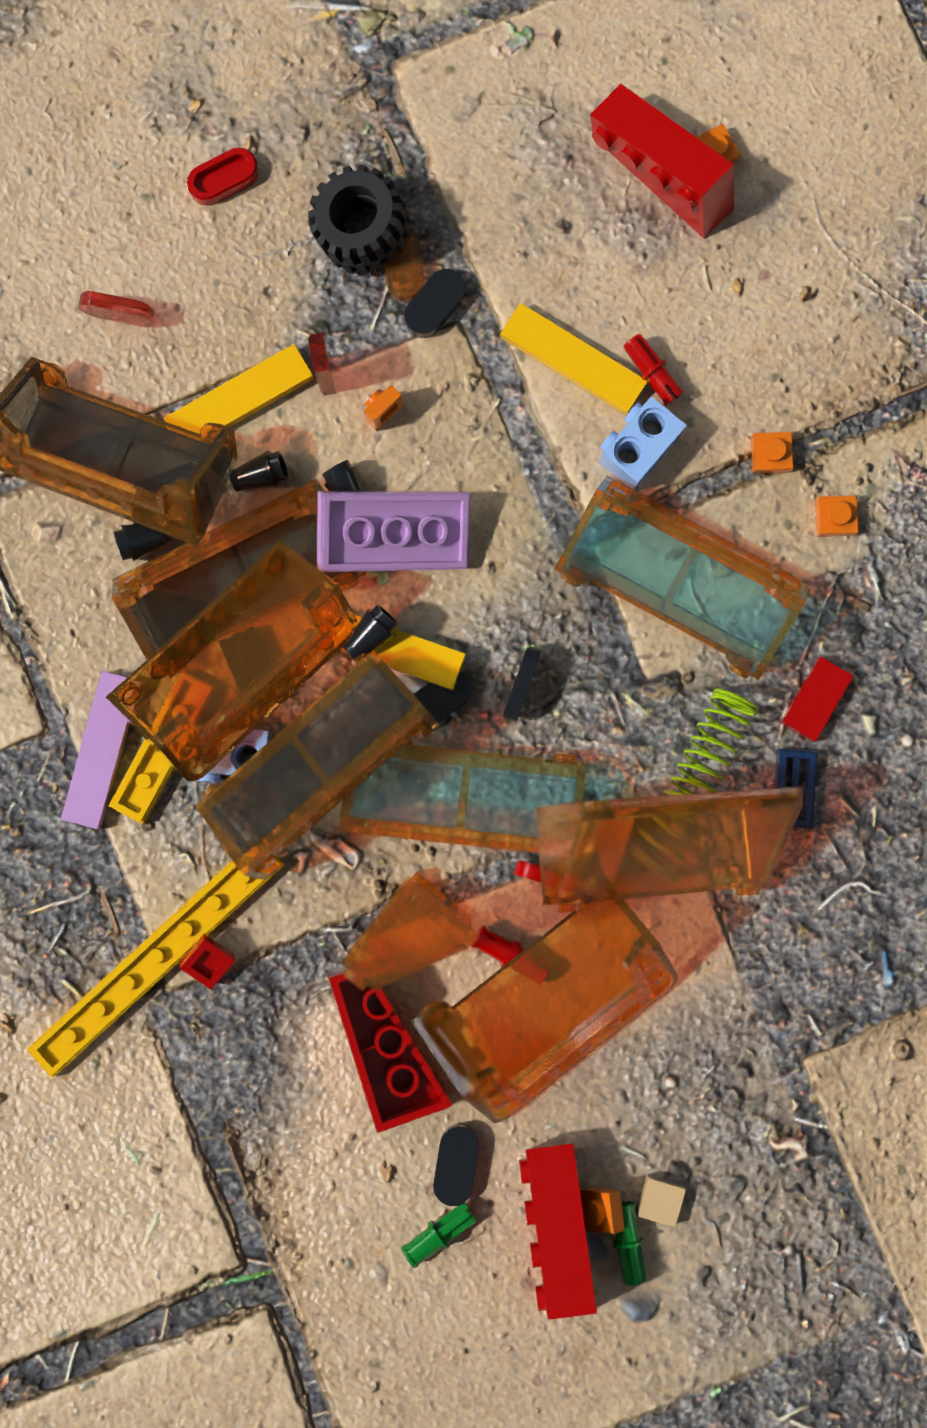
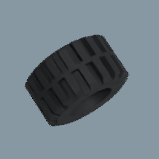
M358 165L357 171H353L351 166L343 168V173L338 176L334 171L328 175L330 181L327 184L321 182L317 187L320 194L318 196L312 195L310 204L314 210L308 211V219L312 224L310 226L311 232L326 256L339 269L343 266L345 271L354 274L356 269H358L361 275H368L370 268H375L377 272L384 270L383 264L389 261L392 265L397 260L395 253L397 251L403 253L407 246L403 238H410L411 232L408 223L411 221L406 209L407 207L393 181L388 176L384 177L382 172L376 168H373L370 172L367 166ZM365 208L377 210L374 221L365 230L353 234L343 232L346 221L356 211Z

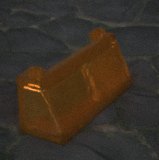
M416 872L412 878L409 876L406 878L340 963L347 968L343 974L362 990H365L368 985L375 991L468 948L479 934L477 919Z

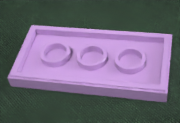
M318 491L317 570L319 572L467 569L470 492Z

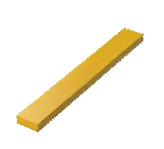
M260 836L255 838L26 1050L51 1078L56 1077L185 957L204 933L209 936L286 864Z

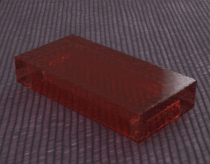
M323 332L309 335L308 342L321 394H335L336 388Z

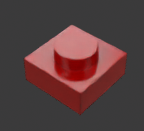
M204 933L180 961V969L211 990L236 961L235 954Z

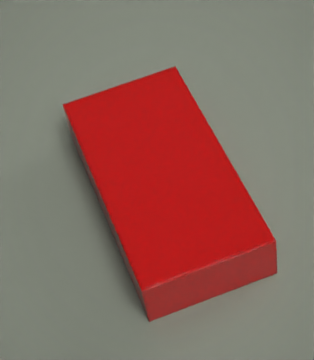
M818 657L781 719L780 724L807 740L816 742L854 676L823 657Z

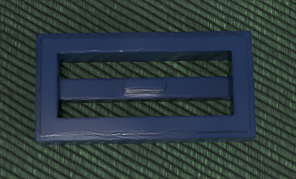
M777 749L772 826L812 829L818 752ZM788 757L792 759L787 819L782 817ZM801 759H807L802 820H796Z

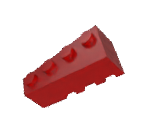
M620 83L590 114L592 138L601 149L610 152L703 239L734 209V164Z
M362 963L327 975L376 1132L380 1133L453 1107L368 966Z
M572 1143L526 1149V1159H520L519 1166L522 1184L530 1183L532 1200H526L524 1204L527 1226L535 1225L537 1242L530 1243L533 1268L540 1267L542 1285H535L538 1311L546 1310L548 1320L597 1314L574 1145Z

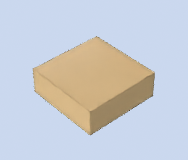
M646 1175L636 1210L637 1217L675 1228L686 1188L679 1184Z

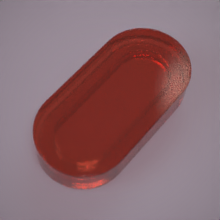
M95 291L82 292L78 303V309L87 315L140 327H151L155 315L154 309L144 302Z

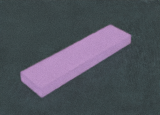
M101 671L60 820L101 829L141 681Z

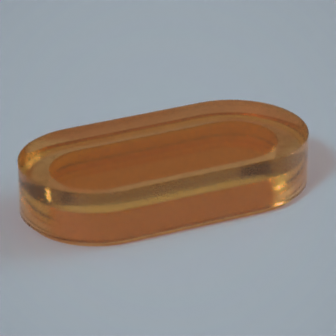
M410 228V238H403L407 245L403 253L399 250L394 252L397 260L392 265L388 259L384 260L388 292L394 299L401 302H410L424 286L420 240L418 234L412 228Z

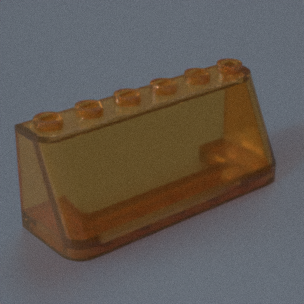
M280 540L110 692L106 699L185 780L196 781L209 773L341 650L358 625V621L339 585Z

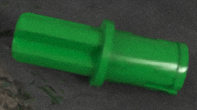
M622 1201L624 1231L616 1233V1240L613 1242V1246L618 1249L624 1284L627 1286H637L646 1281L641 1245L645 1242L644 1238L639 1235L635 1202Z
M463 1203L452 1209L438 1221H429L427 1229L407 1244L401 1246V1250L409 1264L416 1268L421 1262L441 1248L448 1249L450 1241L475 1224L476 1217L474 1212L466 1203Z

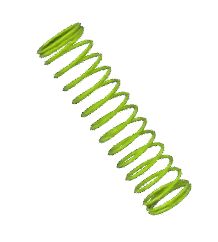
M721 688L714 689L712 696L709 697L711 703L717 709L707 708L703 710L705 717L712 723L699 722L696 724L698 730L706 737L699 735L690 737L692 744L701 751L694 749L683 751L685 757L695 765L689 763L677 764L678 770L689 779L679 776L670 778L672 784L684 793L674 790L663 791L665 797L678 807L662 803L656 805L662 814L674 822L658 817L650 818L651 823L668 836L652 831L643 832L649 841L664 851L640 844L636 846L637 849L655 863L638 855H632L630 859L632 863L670 882H676L675 879L679 876L678 872L643 849L653 851L679 862L686 861L683 857L666 848L649 835L665 839L688 849H691L692 846L664 829L655 821L677 827L694 835L699 833L667 813L661 807L686 814L700 821L706 820L701 815L677 802L667 793L687 798L709 808L712 807L710 803L692 794L674 780L693 784L715 794L719 793L718 790L696 779L680 766L693 768L721 780H726L724 776L717 774L694 760L687 752L708 757L728 767L732 766L730 762L707 751L695 742L694 739L711 742L734 753H739L736 748L708 734L700 725L720 729L741 740H744L745 736L721 725L711 718L707 712L719 713L731 717L744 725L752 726L751 722L731 714L713 699L715 698L720 703L746 715L755 716L759 711L758 707L749 700Z

